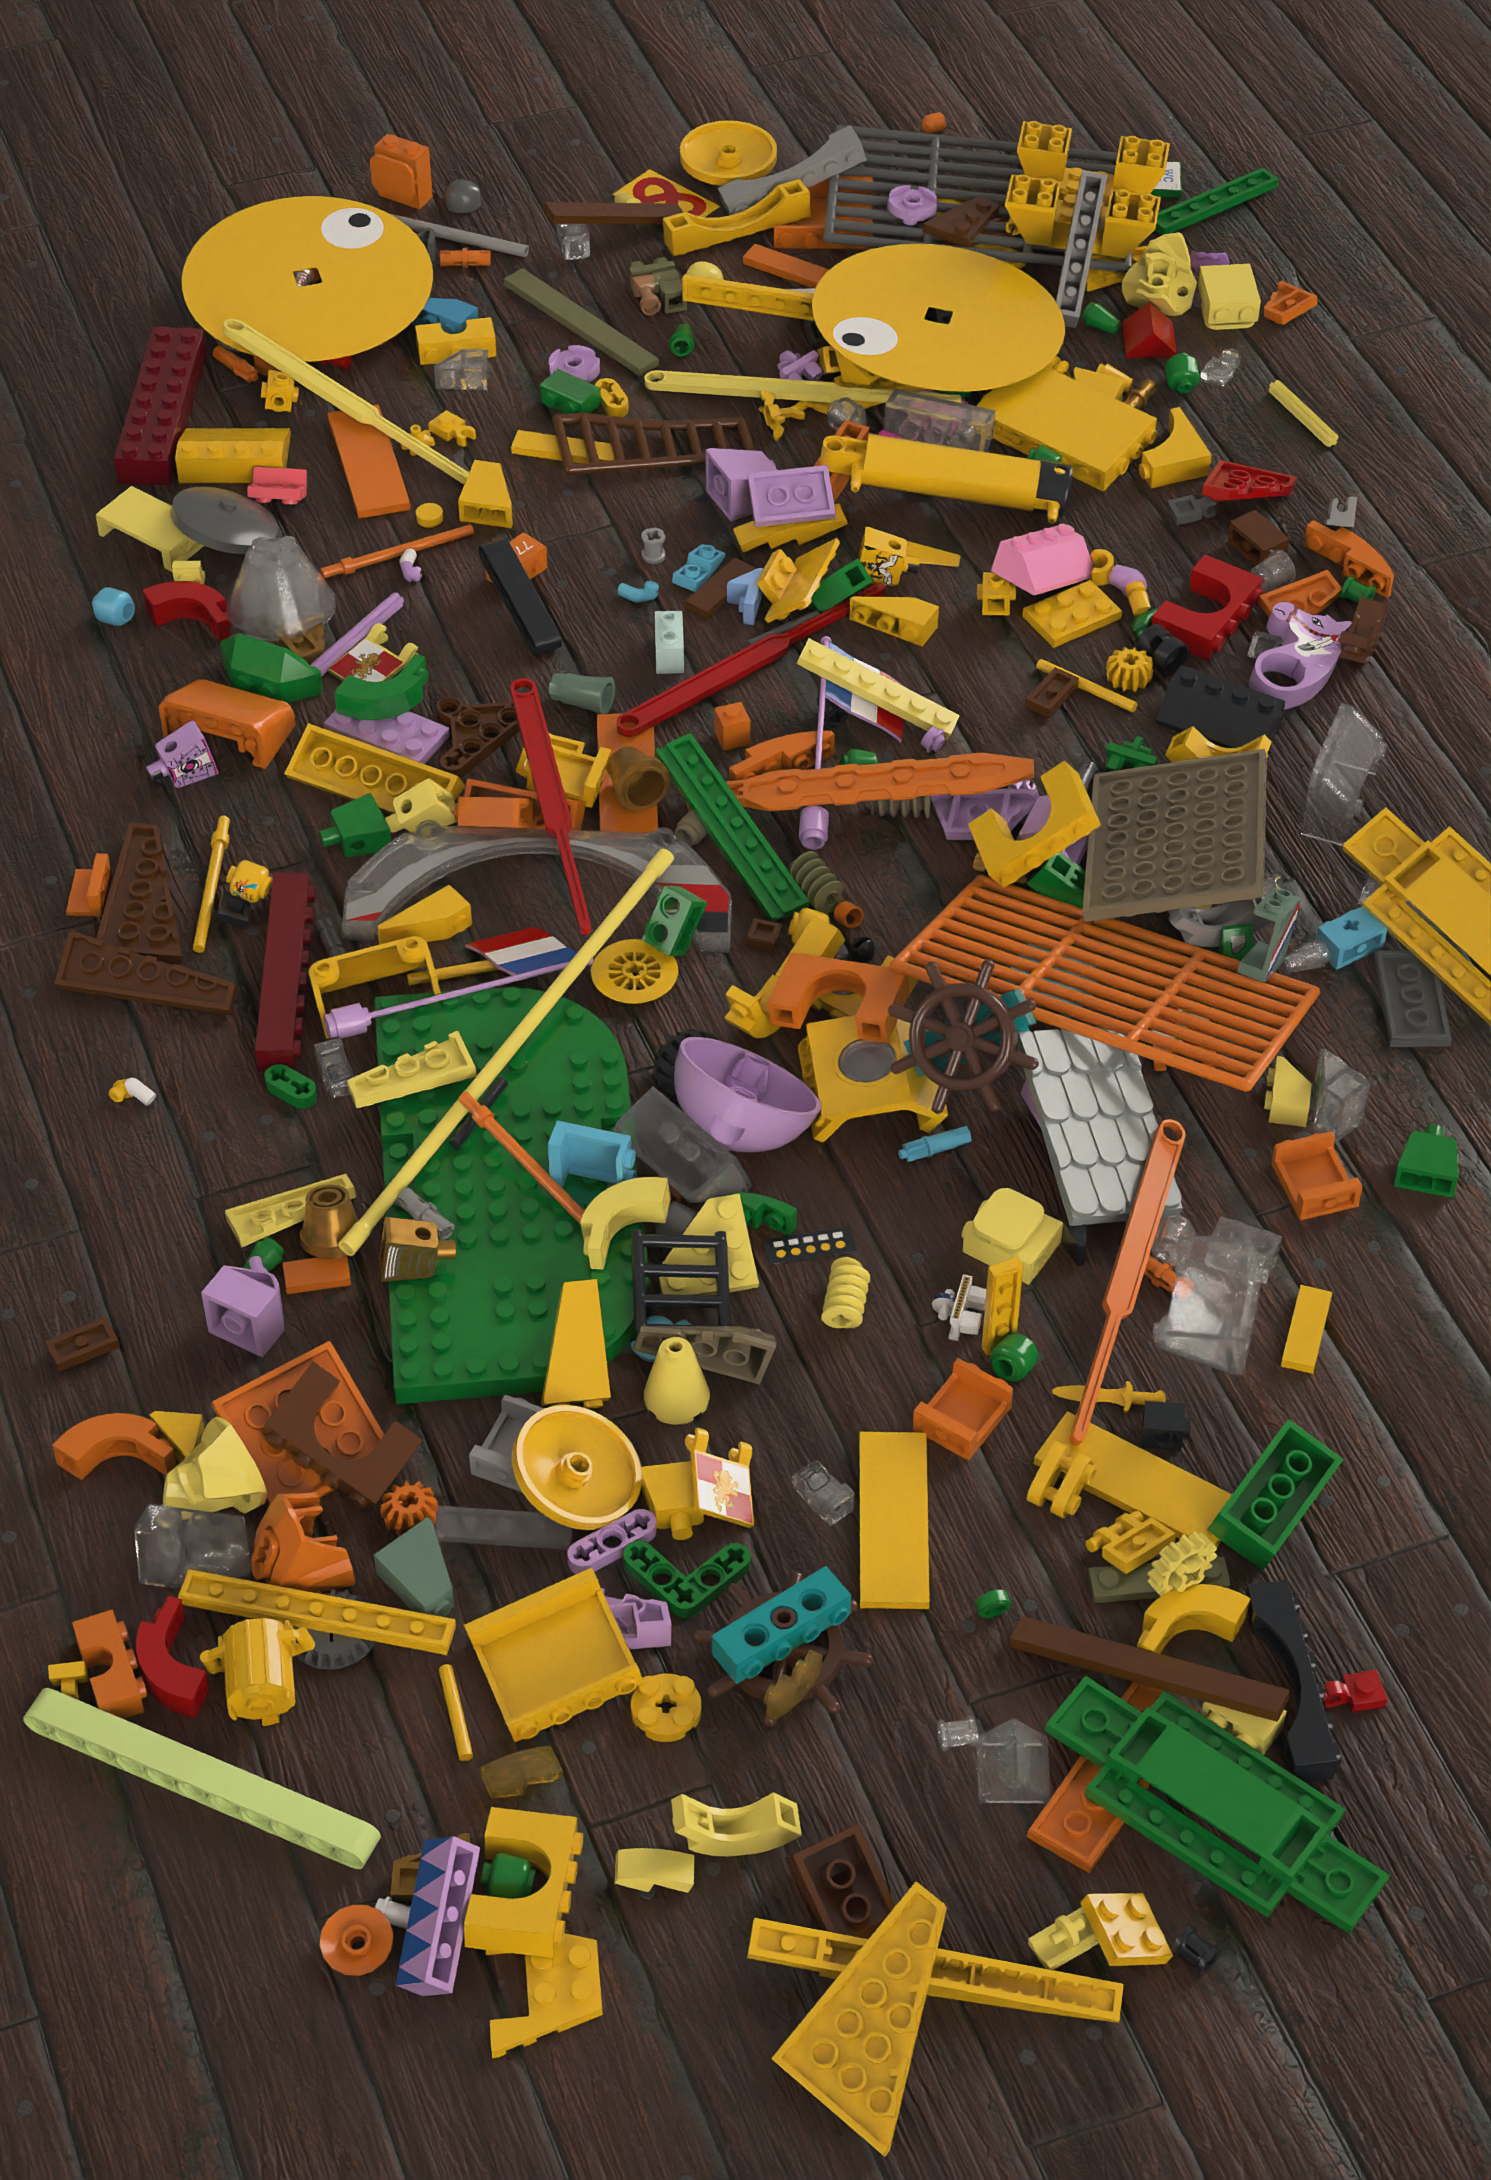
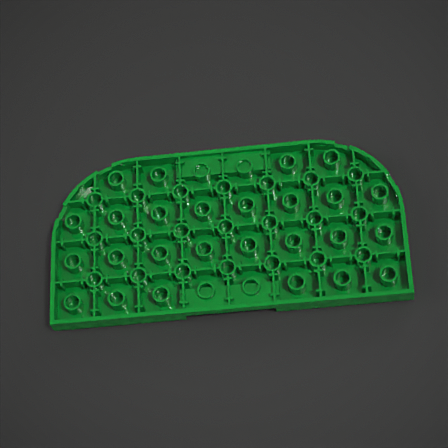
M516 987L488 988L376 1017L378 1066L384 1065L389 1067L394 1065L398 1057L407 1053L410 1056L425 1051L424 1045L433 1041L440 1044L449 1040V1034L458 1031L475 1065L476 1075H478L545 991ZM432 992L375 997V1011L435 995ZM561 997L477 1100L479 1103L498 1077H503L507 1080L508 1086L489 1110L494 1114V1119L549 1175L548 1142L557 1120L631 1136V1148L635 1150L627 1068L621 1047L613 1033L597 1016L579 1004ZM476 1077L380 1102L385 1188ZM468 1111L407 1186L422 1200L435 1205L437 1212L454 1224V1230L449 1229L453 1233L446 1240H455L456 1255L455 1260H437L435 1273L431 1277L389 1281L396 1404L542 1392L549 1363L560 1291L564 1282L597 1279L606 1361L608 1364L628 1345L635 1335L631 1231L640 1229L645 1234L644 1223L637 1222L620 1229L610 1241L604 1270L591 1269L589 1256L584 1255L581 1225L485 1127L481 1128L477 1125L460 1149H454L450 1146L449 1141L471 1114ZM635 1157V1162H634V1165H633V1167H632V1170H635V1171H636V1178H638L637 1164H636V1157ZM568 1173L562 1188L585 1211L595 1197L607 1188L615 1185V1183ZM396 1201L386 1212V1217L414 1220V1217L398 1206ZM644 1247L645 1264H648L646 1247ZM645 1277L646 1294H649L648 1277Z

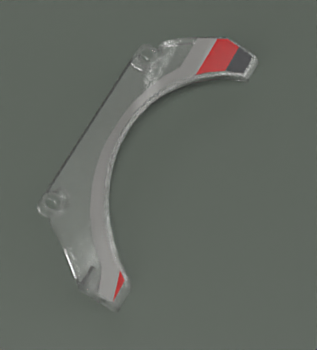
M425 820L417 826L416 833L405 832L380 849L348 880L342 920L343 940H373L378 934L377 926L390 919L412 896L443 876L473 863L516 854L543 853L560 855L556 838L547 833L545 829L440 826L436 821ZM663 827L654 830L652 833L570 830L567 834L573 857L612 868L635 881L661 848L670 851L674 856V861L648 890L658 896L664 886H680L705 900L707 905L692 939L698 949L703 952L730 953L732 927L731 893L707 863L686 842L676 841L673 831ZM677 902V911H679L680 906L679 902Z

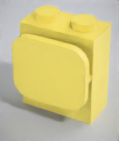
M1251 265L1200 266L1198 289L1202 300L1201 312L1205 325L1214 330L1240 329L1253 326L1259 318L1261 300Z
M1001 1188L996 1190L988 1200L985 1199L980 1205L974 1220H969L965 1224L961 1233V1237L964 1238L963 1252L990 1266L1018 1256L1023 1263L1022 1282L1029 1285L1060 1245L1063 1222L1044 1214L1043 1206L1039 1202L1012 1189Z

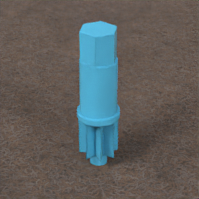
M967 1126L928 1137L923 1136L921 1139L902 1144L903 1149L898 1151L900 1159L906 1158L907 1162L924 1157L929 1158L934 1154L970 1143L972 1141L971 1133Z

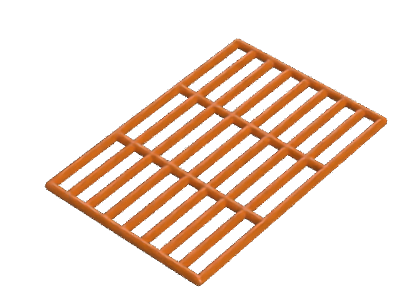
M984 875L976 876L890 962L892 971L930 984L932 983L926 969L907 962L909 961L926 967L928 962H935L941 973L975 984L979 972L918 951L920 950L979 971L985 959L929 941L931 939L1028 972L1030 974L994 963L992 975L1020 985L991 977L987 988L1003 994L1012 990L1022 989L1026 1000L1033 999L1038 1006L1123 1034L1126 1037L1038 1007L1032 1011L1037 1021L1244 1092H1248L1253 1088L1320 995V989L1317 986L1276 972L1266 981L1267 983L1204 963L1203 961L1237 972L1240 961L1113 918L1085 922L1082 913L1083 908L1011 884L1003 888L992 878ZM961 908H964V909H967V910H970V911H973V912H976V913H979V914H982V915H985V916H988V917H991V918H994V919H997V920H1000V921H1003V922H1006V923H1009V924H1012V925H1015V926H1018V927H1021V928H1024V929H1027V930H1030V931H1033V932H1036V933H1039V934H1042V935H1045V936H1048V937H1051V938H1054V939H1057V940H1060V941H1056V940H1053V939H1050V938H1047V937H1044V936H1041V935H1038V934H1035V933H1032V932H1029V931H1026V930H1023V929H1020V928H1017V927H1014V926H1011V925H1008V924H1005V923H1002V922H999V921H996V920H993V919H990V918H987V917H984V916H981V915H978V914H975V913H972V912L963 910V909H961ZM951 918L956 919V920H959V921H962V922H965V923H968V924H970V925H973V926H976V927H979V928H982V929H985V930H988V931H991V932H994V933H997V934H1000V935H1003V936H1006V937H1009V938H1012V939H1015V940H1018V941H1021V942H1024V943H1027V944H1030V945H1033V946H1036V947H1039V948H1042V949H1045V950H1048V951H1050V952H1046V951H1043V950H1040V949L1031 947V946H1029V945H1026V944H1023V943H1020V942H1017V941H1014V940H1011V939H1008V938H1005V937H1002V936H999V935H996V934H993V933H990V932H987V931H984V930H981V929H978V928H975V927H972V926H969V925H966V924H963V923H960V922L951 920ZM1053 925L1068 929L1069 931L1055 927ZM940 929H943V930H946V931H949V932H952V933H955V934H958V935H961V936H964V937H967V938H970V939H973V940H976V941H979V942H982V943H985V944H988V945H991V946L1000 948V949H1002V950H1005V951H1008V952H1011V953H1014V954H1017V955H1020V956H1023V957H1026V958H1029V959L1038 961V962H1040V963H1036V962L1030 961V960H1028V959H1025V958H1022V957H1019V956H1016V955H1013V954H1010V953H1007V952H1004V951H1001V950H998V949H995V948H992V947H989V946H986V945H983V944H980V943H977V942L968 940V939H966V938H963V937H960V936H957V935H954V934H951V933L942 931V930H940ZM1082 934H1083V935H1086V936H1089V937H1092V938H1095V939H1098V940H1101V941H1104V942H1107V943H1110V944H1113V945H1116V946H1119V947H1122V948H1125V949H1128V950H1131V951H1134V952H1137V953H1140V954H1143V955H1146V956H1149V957H1152V958H1155V959H1157V960H1154V959H1151V958H1148V957H1145V956H1142V955H1139V954H1136V953H1133V952H1130V951H1127V950H1124V949H1121V948H1118V947H1115V946H1112V945H1109V944H1106V943H1103V942H1100V941H1097V940H1094V939H1091V938L1082 936ZM1139 940H1142V941H1145V942H1148V943H1151V944H1154V945H1157V946H1160V947H1163V948H1166V949H1169V950H1172V951H1175V952H1178V953H1181V954L1190 956V958H1189V957H1186V956H1183V955H1180V954H1177V953H1174V952H1171V951H1168V950H1165V949H1162V948H1159V947H1156V946H1153V945H1150V944H1147V943H1144V942H1141V941H1139ZM1072 945L1077 946V947H1080V948H1083V949H1086V950H1089V951H1092V952H1095V953H1098V954H1101V955H1104V956H1107V957H1110V958H1113V959H1116V960H1119V961H1122V962H1125V963H1128V964H1131V965H1134V966H1137V967H1140V968H1143V969H1146V970H1149V971H1152V972H1155V973H1158V974H1161V975H1164V976H1167V977H1170V978H1173V979H1169V978H1166V977H1163V976H1160V975H1157V974H1154V973H1151V972H1148V971H1145V970H1142V969H1139V968H1136V967H1133V966H1130V965H1127V964H1124V963H1121V962H1118V961H1115V960H1112V959H1109V958H1106V957H1103V956H1100V955H1097V954H1094V953H1091V952H1088V951H1085V950H1082V949L1073 947ZM1062 956H1065V957H1068V958H1071V959H1074V960H1077V961H1080V962H1083V963H1086V964H1089V965H1092V966H1095V967H1098V968H1101V969H1104V970H1107V971H1110V972H1113V973H1116V974H1119V975H1122V976L1131 978V979H1133V980H1136V981H1139V982H1142V983H1145V984H1148V985H1151V986H1154V987L1163 989V991H1162V990H1159V989H1156V988H1153V987H1150V986H1147V985H1144V984H1141V983H1138V982H1135V981H1132V980H1129V979H1126V978H1123V977H1120V976H1117V975H1114V974H1111V973H1109V972H1106V971H1103V970H1100V969H1097V968H1094V967H1091V966H1088V965H1085V964H1082V963H1079V962H1076V961H1073V960L1064 958V957H1062ZM1052 967H1056V968L1065 970V971H1067V972H1070V973H1073V974H1076V975H1079V976H1082V977H1085V978H1088V979H1091V980H1094V981H1097V982H1100V983H1103V984H1106V985H1109V986H1112V987H1115V988H1118V989H1121V990L1130 992V993H1132V994H1135V995H1138V996H1141V997H1144V998L1153 1000L1154 1002L1149 1001V1000H1146V999H1143V998H1140V997H1137V996H1134V995H1131V994H1128V993H1125V992H1122V991H1119V990H1116V989H1113V988H1110V987H1107V986H1104V985H1101V984H1098V983H1095V982H1092V981H1090V980H1087V979H1084V978H1081V977H1078V976H1075V975H1072V974H1069V973H1066V972H1063V971H1060V970H1057V969H1054V968H1052ZM942 975L946 985L965 983ZM1042 978H1045V979H1048V980H1051V981H1054V982H1057V983H1060V984H1063V985H1066V986H1069V987H1072V988H1075V989H1078V990H1081V991H1084V992L1093 994V995H1095V996H1098V997H1101V998H1104V999H1107V1000H1110V1001H1113V1002H1116V1003H1119V1004H1122V1005H1125V1006H1128V1007H1131V1008H1134V1009L1143 1011V1012H1145V1014H1144V1013H1141V1012H1138V1011H1135V1010H1132V1009H1129V1008H1126V1007H1123V1006H1120V1005H1117V1004H1114V1003H1111V1002H1108V1001H1105V1000H1102V999H1099V998H1096V997H1094V996H1091V995H1088V994H1085V993H1082V992H1079V991H1076V990H1073V989H1070V988H1067V987H1064V986H1061V985H1058V984H1055V983L1046 981V980H1044V979H1042ZM1185 983L1190 984V985H1193V986H1196V987H1199V988H1202V989H1205V990H1208V991H1211V992H1214V993H1217V994H1220V995H1223V996H1226V997H1229V998H1232V999H1235V1000H1238V1001H1241V1002H1244V1003H1247V1004H1250V1005H1253V1006H1256V1007H1259V1008H1262V1009H1265V1010H1268V1011H1271V1012H1274V1013H1277V1014H1280V1015H1283V1016H1286V1017H1288V1018H1285V1017H1282V1016H1279V1015H1276V1014H1273V1013H1270V1012H1267V1011H1264V1010H1261V1009H1258V1008H1255V1007H1252V1006H1249V1005H1246V1004H1243V1003H1240V1002H1237V1001H1234V1000H1231V999H1228V998H1225V997H1222V996H1219V995H1216V994H1213V993H1210V992H1207V991H1204V990H1201V989H1198V988H1195V987L1186 985ZM1229 984H1232V985H1235V986H1238V987H1241V988H1244V989H1247V990H1250V991H1253V992H1256V993H1259V994H1262V995H1265V996H1268V997H1271V998H1274V999H1277V1000H1280V1001H1283V1002H1286V1003L1295 1005L1296 1007L1291 1006V1005H1288V1004H1285V1003H1282V1002H1279V1001H1276V1000H1273V999H1270V998H1267V997H1264V996H1261V995H1258V994H1255V993H1252V992H1249V991H1246V990H1243V989H1240V988H1237V987H1234V986H1231V985H1229ZM1032 989H1035V990H1038V991H1040V992H1043V993H1046V994H1049V995H1052V996H1055V997H1058V998H1061V999H1064V1000H1067V1001H1070V1002H1073V1003L1082 1005V1006H1084V1007H1087V1008H1090V1009H1093V1010H1096V1011H1099V1012H1102V1013H1105V1014H1108V1015H1111V1016H1114V1017H1117V1018L1126 1020V1021L1131 1022V1023H1134V1024H1136V1025H1132V1024H1129V1023H1126V1022H1123V1021H1120V1020L1111 1018V1017H1109V1016H1106V1015H1103V1014H1100V1013H1097V1012H1094V1011H1091V1010H1088V1009H1085V1008H1082V1007H1079V1006L1070 1004V1003H1068V1002H1065V1001H1062V1000H1059V999H1056V998H1053V997H1050V996H1047V995H1044V994H1041V993L1032 991ZM1176 994L1181 995V996H1184V997H1187V998H1190V999H1193V1000H1196V1001H1199V1002H1202V1003H1205V1004H1208V1005H1211V1006H1214V1007H1216V1008H1219V1009H1222V1010H1225V1011H1228V1012H1231V1013H1234V1014H1237V1015H1240V1016H1243V1017H1246V1018H1249V1019H1252V1020H1255V1021H1258V1022H1261V1023H1264V1024H1267V1025H1270V1026H1273V1027H1276V1028H1279V1030L1274 1029V1028H1271V1027L1266 1026V1025H1263V1024H1260V1023H1257V1022H1254V1021H1251V1020H1248V1019H1245V1018H1242V1017H1239V1016H1236V1015H1233V1014H1230V1013H1227V1012H1224V1011H1221V1010H1218V1009H1215V1008H1212V1007H1209V1006H1206V1005H1203V1004H1200V1003H1197V1002H1194V1001H1191V1000H1189V999H1186V998L1177 996ZM1168 1005V1006H1171V1007H1174V1008H1177V1009H1180V1010H1183V1011L1192 1013V1014H1194V1015H1197V1016H1200V1017H1203V1018H1206V1019H1209V1020H1212V1021H1215V1022H1218V1023H1221V1024H1224V1025H1227V1026H1230V1027H1233V1028H1236V1029H1239V1030H1242V1031H1245V1032H1248V1033L1257 1035V1036H1259V1037H1262V1038H1265V1039H1268V1040H1271V1041H1267V1040H1264V1039H1261V1038H1258V1037H1255V1036H1252V1035H1249V1034H1246V1033H1243V1032H1240V1031H1237V1030H1234V1029H1231V1028H1228V1027H1225V1026L1216 1024V1023H1214V1022H1211V1021H1208V1020H1205V1019H1202V1018H1199V1017H1196V1016H1193V1015H1190V1014H1187V1013H1184V1012H1181V1011H1178V1010H1175V1009H1172V1008H1169V1007H1166V1006ZM1157 1017H1160V1018H1163V1019H1166V1020H1169V1021H1172V1022H1175V1023H1178V1024H1181V1025H1184V1026H1187V1027L1196 1029V1030H1198V1031H1201V1032H1204V1033H1207V1034H1210V1035H1213V1036H1216V1037H1219V1038H1222V1039H1225V1040H1228V1041H1231V1042H1234V1043H1237V1044H1240V1045L1249 1047V1048H1251V1049H1254V1050H1257V1051L1262 1052V1054H1261V1053H1258V1052H1255V1051H1252V1050H1249V1049H1247V1048H1244V1047H1241V1046H1238V1045H1235V1044H1232V1043H1229V1042H1226V1041H1223V1040H1220V1039H1217V1038H1214V1037H1211V1036H1208V1035L1199 1033V1032H1197V1031H1194V1030H1191V1029H1188V1028H1185V1027H1182V1026H1179V1025H1176V1024H1173V1023H1170V1022H1167V1021L1158 1019ZM1148 1028H1149V1029H1152V1030H1155V1031H1158V1032H1161V1033H1164V1034H1167V1035H1170V1036H1172V1037H1175V1038H1178V1039H1181V1040H1184V1041H1187V1042H1190V1043H1193V1044H1196V1045H1199V1046H1202V1047H1205V1048L1214 1050V1051H1216V1052H1219V1053H1222V1054H1225V1055H1228V1056H1231V1057H1234V1058H1237V1059H1240V1060H1243V1061L1252 1063V1064H1254V1065L1252 1066V1065L1243 1063V1062H1241V1061H1238V1060H1235V1059H1232V1058H1229V1057H1226V1056H1223V1055H1220V1054H1217V1053H1214V1052H1211V1051H1208V1050L1199 1048V1047H1197V1046H1194V1045H1191V1044H1188V1043H1185V1042H1182V1041H1179V1040H1176V1039H1173V1038H1170V1037H1167V1036H1164V1035L1155 1033V1032H1153V1031L1148 1030ZM1140 1040V1041H1143V1042H1146V1043H1149V1044H1152V1045L1161 1047V1048H1163V1049H1166V1050H1169V1051H1172V1052H1175V1053H1178V1054H1181V1055H1184V1056H1187V1057H1190V1058L1199 1060V1061H1201V1062H1204V1063H1207V1064H1210V1065H1213V1066H1216V1067H1219V1068H1222V1069H1225V1070H1228V1071L1237 1073V1074L1242 1075V1076H1245V1077L1243 1078V1077H1240V1076H1237V1075H1234V1074H1231V1073H1228V1072H1225V1071H1222V1070H1219V1069L1210 1067V1066H1208V1065H1205V1064H1202V1063H1199V1062H1196V1061H1193V1060H1190V1059H1187V1058H1184V1057H1181V1056L1172 1054V1053H1170V1052H1167V1051H1164V1050H1161V1049H1158V1048H1155V1047H1152V1046H1149V1045L1140 1043V1042H1138V1041Z

